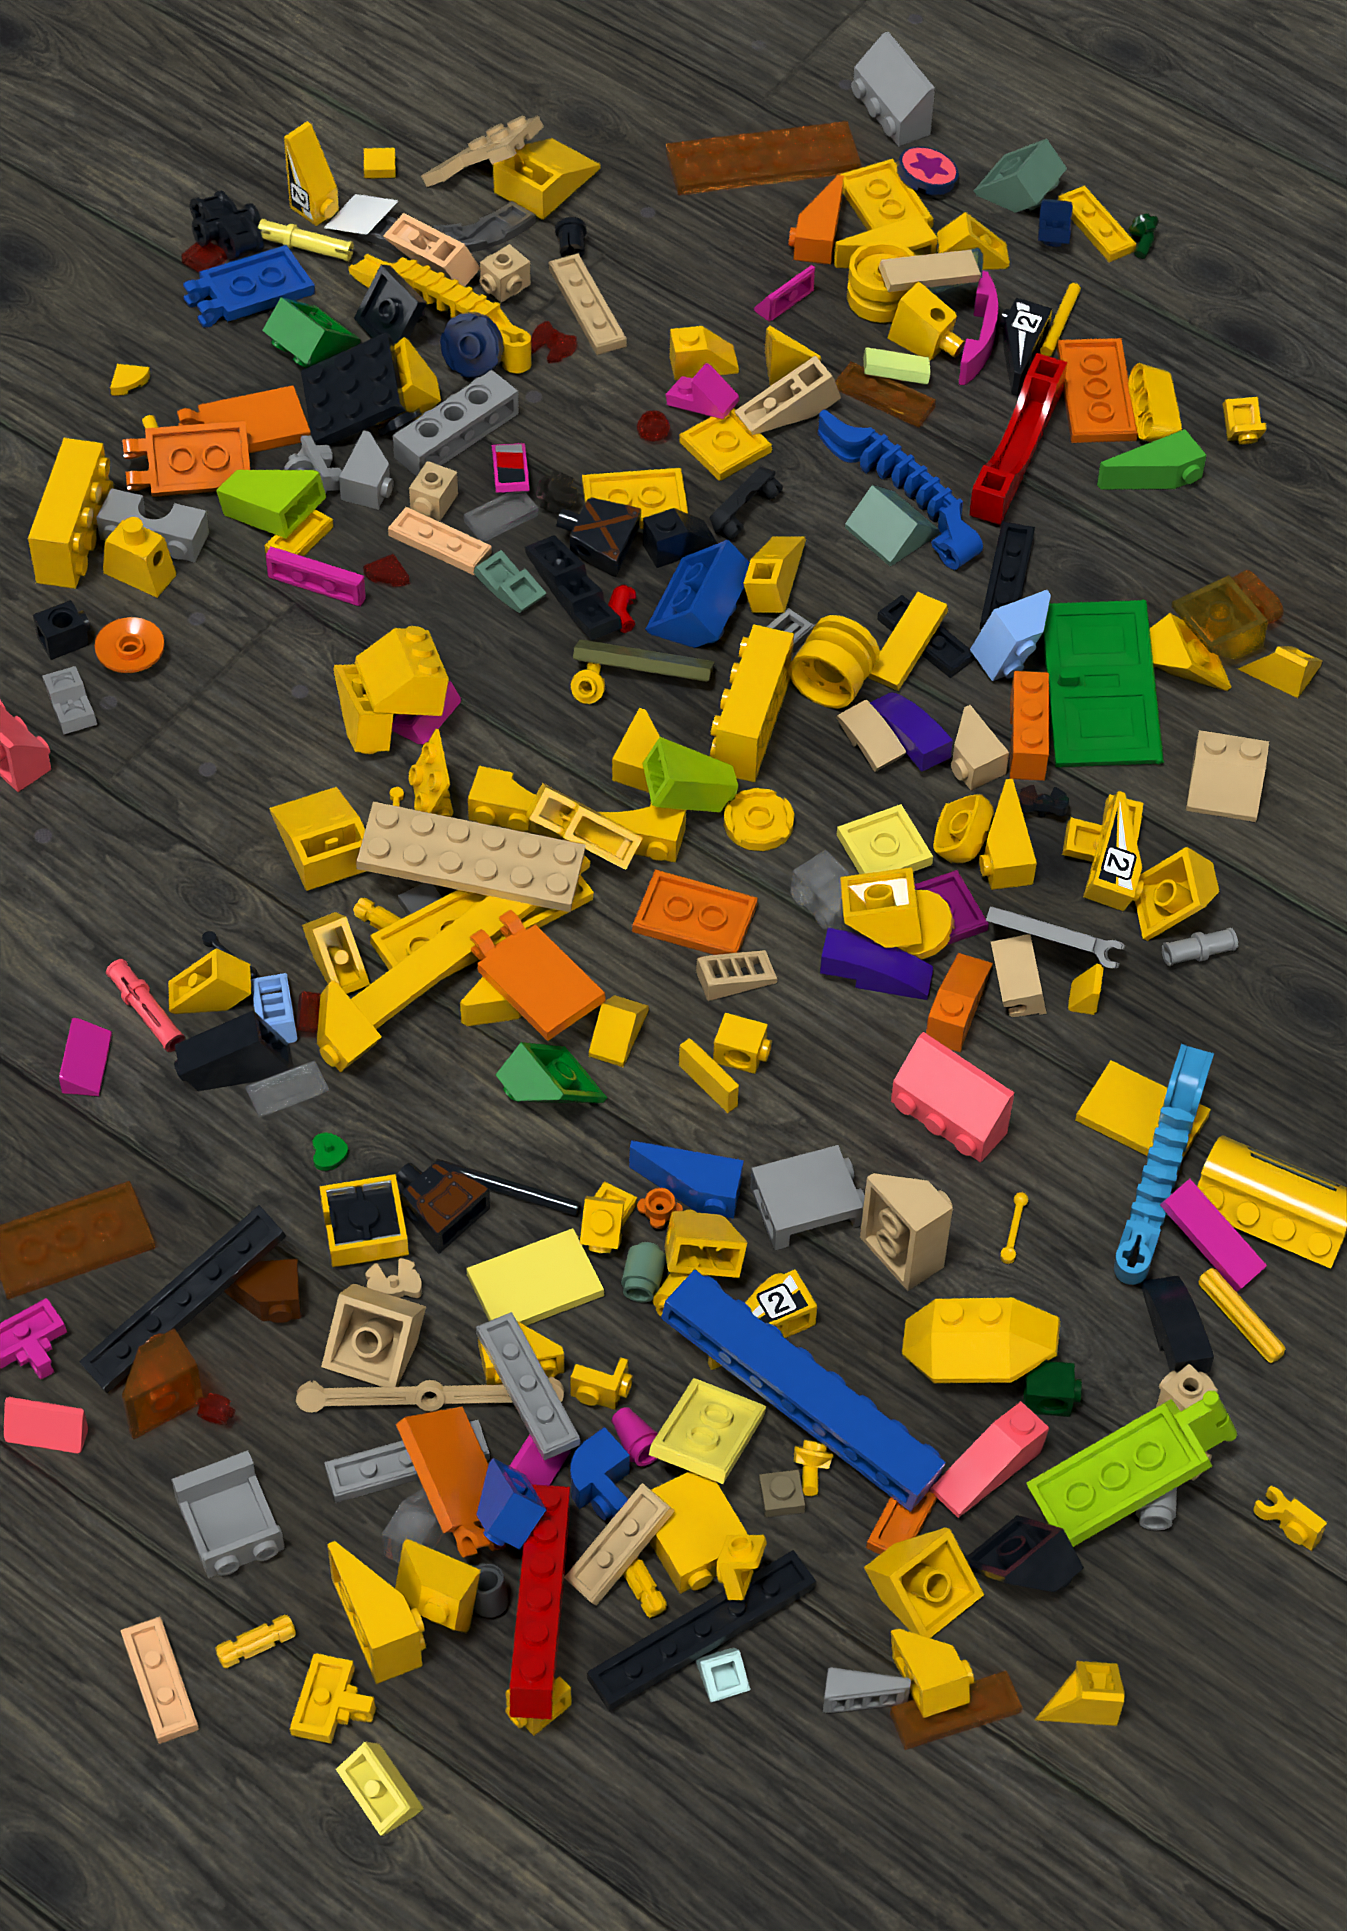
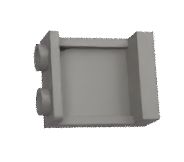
M838 1145L751 1168L750 1189L774 1250L789 1247L790 1235L846 1219L851 1220L853 1227L861 1226L865 1195L861 1188L856 1189L853 1182L854 1170L852 1163L848 1157L843 1158Z
M248 1450L172 1479L175 1498L208 1578L216 1575H229L244 1564L255 1560H268L274 1557L278 1551L285 1549L280 1526L276 1525L255 1475L254 1463Z

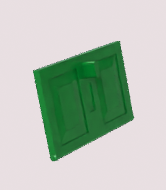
M1142 599L1132 601L1049 603L1043 631L1046 672L1049 673V707L1055 767L1162 764L1164 759L1147 601Z

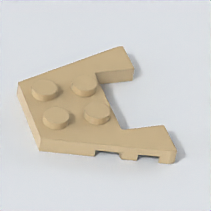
M520 116L507 124L508 127L504 128L501 123L488 129L486 137L481 136L468 144V148L423 174L422 178L426 186L429 187L446 181L464 167L489 159L491 164L513 157L516 154L515 149L519 150L525 145V139L527 141L532 139L543 128L539 116L527 120L524 116Z

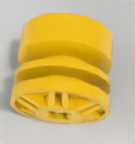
M829 615L822 617L816 623L812 632L806 638V642L791 661L789 675L801 694L812 702L827 708H843L854 700L863 685V681L869 676L872 668L878 662L880 649L875 638L862 625L844 616Z

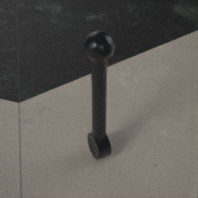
M207 931L202 935L205 946H213L236 957L217 941L215 932ZM250 966L251 979L257 977L258 972L256 968Z

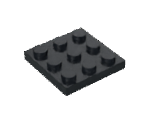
M388 332L301 370L311 437L316 445H331L406 411L394 342Z

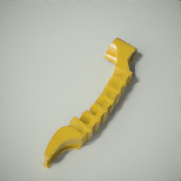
M366 254L363 260L355 265L351 264L348 266L349 273L369 288L380 265H390L427 304L436 302L437 310L439 311L450 309L451 318L465 312H478L488 316L497 325L503 338L502 367L511 373H523L531 368V335L527 331L511 324L500 309V303L488 301L487 296L474 293L473 288H466L460 285L459 280H451L445 277L443 272L436 273L431 270L430 266H421L417 264V260L412 259L409 261L404 257H401L395 263H388Z

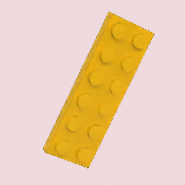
M581 874L579 875L571 911L593 900L594 892ZM456 890L371 934L370 943L390 970L485 899L487 895ZM538 906L522 918L521 922L526 930L535 924L541 928L569 912ZM501 934L492 942L494 945H497L502 940H504L505 937L503 934ZM475 955L472 956L470 959H468L466 962H464L462 965H460L446 977L469 966L470 964L480 959H478Z

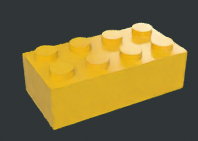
M63 438L28 536L36 583L76 589L80 576H85L88 552L89 550L93 551L96 545V529L98 526L96 517L111 488L114 489L113 481H110L108 477L110 459L105 457L103 443Z
M753 624L749 638L743 637L739 650L741 661L740 664L734 662L730 674L731 689H725L720 704V709L723 712L721 716L715 715L711 736L715 737L710 750V757L733 765L735 776L738 779L751 782L756 781L791 679L789 665L793 655L794 633Z

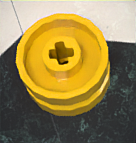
M880 240L866 243L857 248L852 254L849 264L847 301L850 308L859 317L871 322H893L899 301L909 290L888 292L879 269V264L882 259L916 256L908 247L896 242Z

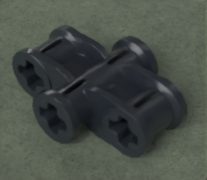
M222 190L216 191L214 196L204 199L195 197L191 199L190 211L194 219L192 221V232L198 245L204 247L210 241L216 240L218 246L231 260L237 259L242 253L249 251L257 253L263 250V237L258 228L261 218L254 204H245L242 209L237 210L234 202Z

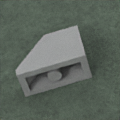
M363 431L339 477L341 500L379 510L384 498L390 497L394 482L390 478L389 463L370 432Z

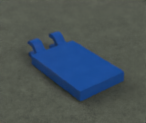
M287 245L200 271V279L189 280L183 283V287L188 295L184 296L185 302L189 307L197 306L203 314L197 316L202 327L214 325L221 316H224L228 322L276 307L281 297L295 301L315 294V284ZM209 295L212 300H204Z

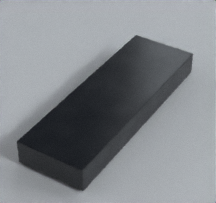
M903 595L899 596L878 612L877 620L893 632L911 601ZM939 625L921 654L949 678L973 662L975 658L969 647L941 625Z

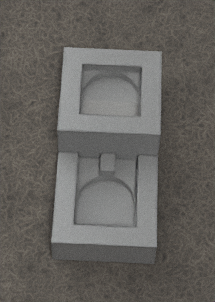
M76 666L42 676L63 735L97 725L95 713L86 696L84 684Z

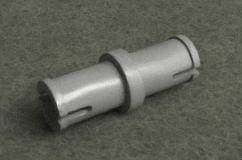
M1232 928L1203 934L1202 932L1193 933L1191 938L1163 943L1162 956L1168 966L1193 959L1199 962L1205 961L1210 955L1235 951L1238 948L1237 935Z

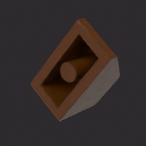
M297 1259L258 1261L224 1291L262 1322L285 1323L291 1319H301L300 1280Z

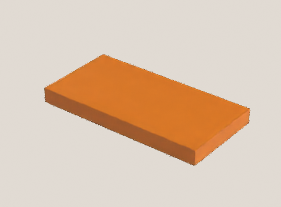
M1122 338L1058 340L1056 347L1058 359L1068 362L1063 393L1071 443L1137 441L1138 432L1128 388L1129 379Z

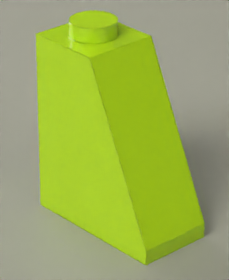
M236 470L216 490L224 516L283 538H287L326 498L320 472L315 470Z
M659 737L642 763L651 803L656 807L721 812L726 803L734 799L738 790V782L733 765L662 737Z

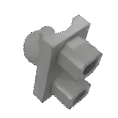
M311 435L302 436L300 439L302 443L299 453L289 456V462L285 465L284 470L318 471L321 475L325 494L327 491L340 490L339 477L342 473L341 469L327 468L330 467L333 459L329 445H316Z

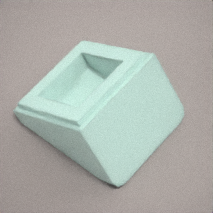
M729 1648L696 1659V1664L710 1702L750 1691L740 1650Z

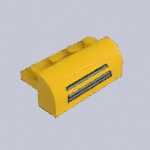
M1220 1136L1215 1142L1201 1172L1202 1176L1197 1187L1234 1228L1331 1269L1347 1233V1187L1226 1136Z

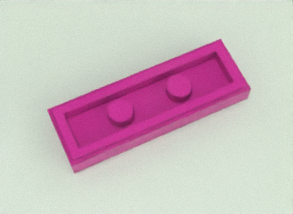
M270 546L266 553L269 578L357 606H361L366 599L363 575Z
M1188 1179L1160 1204L1236 1292L1241 1290L1267 1266L1191 1179Z

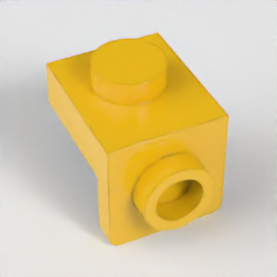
M1258 397L1226 399L1223 402L1227 440H1238L1239 444L1257 442L1267 430L1266 423H1261Z
M586 1196L580 1244L589 1245L588 1249L590 1251L598 1253H610L611 1249H618L622 1240L621 1228L625 1201Z
M621 1357L614 1375L576 1364L570 1377L571 1396L576 1397L577 1400L586 1405L594 1406L598 1404L615 1410L620 1397L626 1398L633 1382V1375L628 1374L629 1360Z
M740 1534L726 1536L717 1561V1578L720 1583H723L728 1600H744L754 1573L753 1569L759 1567L767 1544L764 1535Z

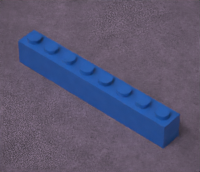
M694 1269L666 1299L661 1317L662 1320L910 1512L940 1478L946 1462L941 1459L936 1449L928 1444H921L909 1434V1431L901 1422L894 1419L890 1420L882 1414L871 1399L864 1395L856 1394L846 1386L845 1381L837 1373L826 1371L815 1362L813 1356L802 1347H795L787 1341L776 1326L770 1323L765 1324L752 1313V1310L746 1303L738 1299L734 1300L722 1291L721 1286L713 1278L703 1276Z

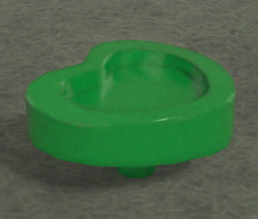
M320 1133L313 1138V1149L315 1151L313 1162L316 1169L321 1171L333 1170L339 1167L348 1157V1146L339 1136L332 1133Z

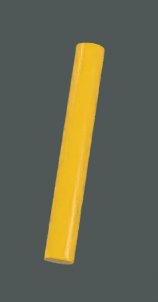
M1070 283L1040 349L1042 355L1050 357L1053 354L1057 341L1081 290V287L1076 283Z

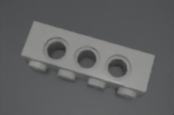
M490 370L483 376L474 379L471 384L456 394L450 395L444 402L432 410L426 411L414 422L400 428L393 435L394 458L416 477L427 461L442 466L518 415V390L493 370Z

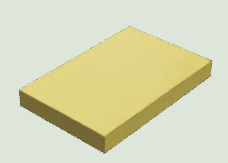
M573 1228L467 1268V1276L489 1321L512 1312L518 1322L527 1326L604 1296V1288Z
M693 1378L652 1442L649 1455L724 1484L763 1419L766 1406Z

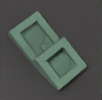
M502 550L477 565L473 572L497 598L518 613L523 612L547 594L526 569L519 571Z

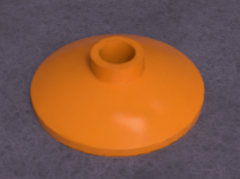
M137 617L121 618L107 624L98 633L95 640V653L98 660L110 670L120 673L140 672L151 667L160 659L164 651V637L161 630L154 623L146 619Z

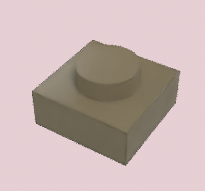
M799 1470L759 1474V1487L765 1517L805 1513V1501Z

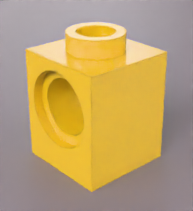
M725 1013L714 1041L713 1060L720 1065L756 1074L760 1061L766 1062L771 1050L772 1040L767 1039L768 1024Z

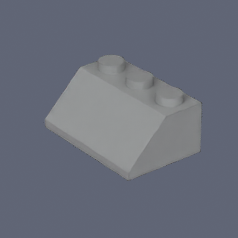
M889 32L883 33L854 67V80L851 83V87L855 97L860 98L867 107L869 114L875 117L881 124L885 134L890 136L898 146L930 135L935 87Z

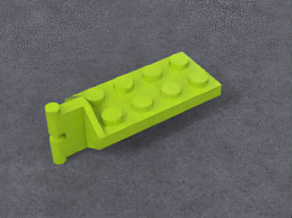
M1207 1391L1204 1393L1203 1399L1182 1411L1170 1399L1028 1481L1026 1484L1048 1523L1063 1528L1074 1547L1211 1468L1212 1464L1205 1452L1223 1441H1233L1237 1437V1430L1216 1391Z

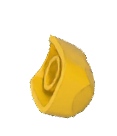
M974 794L951 803H946L936 827L933 843L935 852L950 863H965L973 860L980 852L988 836L990 823L994 815V809L990 801L982 794Z

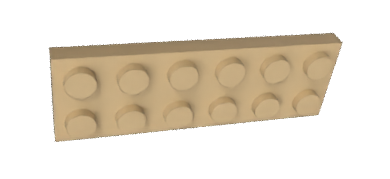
M373 802L356 861V869L571 912L586 845Z

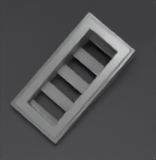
M830 1667L827 1674L823 1712L833 1713L908 1704L911 1680L904 1677Z

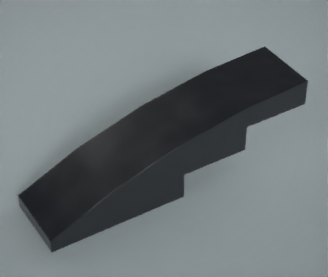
M555 535L525 547L526 554L555 598L591 640L622 628L620 616L604 602L603 591L587 576L585 564Z

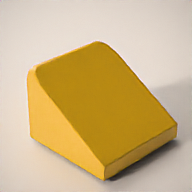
M1102 964L1094 965L1073 980L1068 1010L1091 1015L1097 1012L1104 970Z

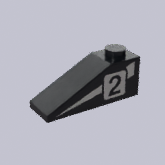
M1020 298L1015 299L1011 309L1006 308L1000 321V327L1004 328L1002 342L1011 394L1018 396L1036 353H1039L1050 329L1053 309Z

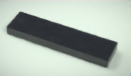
M1002 521L979 629L982 630L994 609L1021 599L1035 527Z

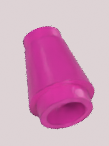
M625 1407L618 1410L613 1415L611 1422L623 1448L630 1455V1461L635 1462L638 1466H646L653 1463L658 1458L650 1456L649 1451L658 1433L634 1413L631 1408Z

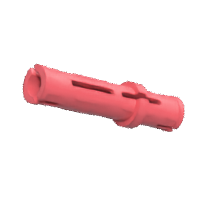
M124 959L112 962L106 969V975L111 978L121 991L122 1000L126 1005L132 1006L167 1052L175 1051V1044L184 1041L185 1036L178 1030L149 993V985L145 980L138 979Z

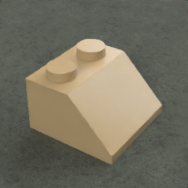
M1199 730L1193 756L1186 811L1256 822L1266 770L1269 741Z
M353 1283L339 1294L321 1367L381 1387H398L416 1347L426 1306Z

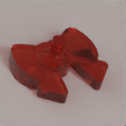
M544 321L533 331L531 354L546 344L547 348L550 349L547 363L561 362L562 358L569 357L575 352L578 345L577 337L574 335H564L554 329L549 321Z

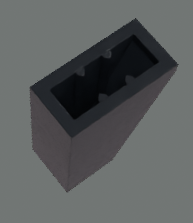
M254 1010L175 1044L177 1060L174 1062L176 1073L182 1081H187L197 1091L287 1077L294 1074L289 1043Z

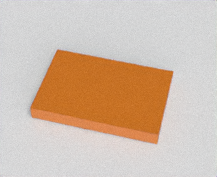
M655 869L632 924V932L713 955L739 953L757 908L758 898Z

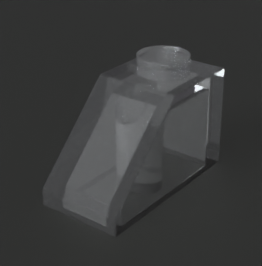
M424 1488L402 1501L382 1533L384 1556L400 1563L402 1545L406 1538L434 1550L443 1535Z

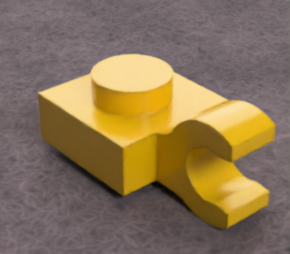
M1270 1486L1266 1497L1275 1505L1266 1506L1263 1502L1257 1500L1253 1508L1254 1513L1263 1520L1281 1521L1279 1527L1284 1530L1285 1535L1292 1542L1299 1545L1302 1544L1312 1551L1321 1541L1327 1522L1296 1498L1290 1502L1278 1488Z

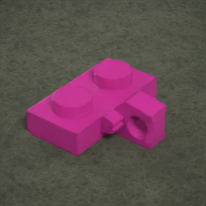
M47 1298L0 1323V1369L17 1360L20 1366L29 1362L40 1380L54 1373L51 1366L52 1361L47 1355V1352L52 1350L50 1341L67 1333L65 1323Z

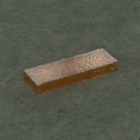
M850 362L835 380L839 392L918 428L935 408L936 399L889 378L864 374V367Z
M1003 1671L975 1680L973 1684L969 1685L970 1703L923 1718L915 1700L891 1707L890 1715L904 1750L1021 1713L1022 1705L1008 1672Z

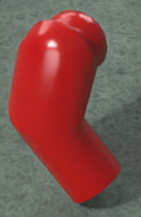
M626 585L617 586L612 591L608 604L620 616L622 625L620 631L622 633L631 631L635 626V621L626 609L628 605L633 604L631 599H636V592L632 587Z

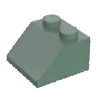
M1046 138L1004 154L975 188L974 192L977 196L1015 213L1027 208L1032 211L1041 205V201L1046 193L1060 183L1059 178L1067 168Z

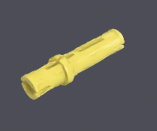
M261 219L258 226L259 229H262L263 239L283 244V246L287 245L289 249L296 247L347 262L350 261L353 254L352 251H349V249H354L352 241L348 242L298 229L295 224L290 223L286 226Z

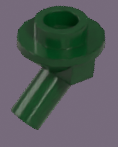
M1142 214L1134 218L1133 224L1129 227V233L1137 236L1139 239L1134 255L1140 259L1146 258L1154 241V231L1159 223L1158 217L1150 216V214Z

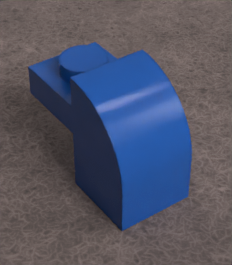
M605 1427L584 1441L575 1451L571 1461V1494L579 1509L591 1501V1505L597 1515L603 1520L608 1518L611 1521L628 1500L615 1483L629 1474L630 1455Z

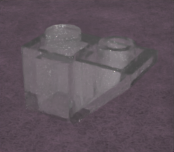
M825 849L792 871L791 895L797 904L805 906L814 915L815 920L823 929H828L829 927L843 930L844 916L840 877L848 876L849 872Z

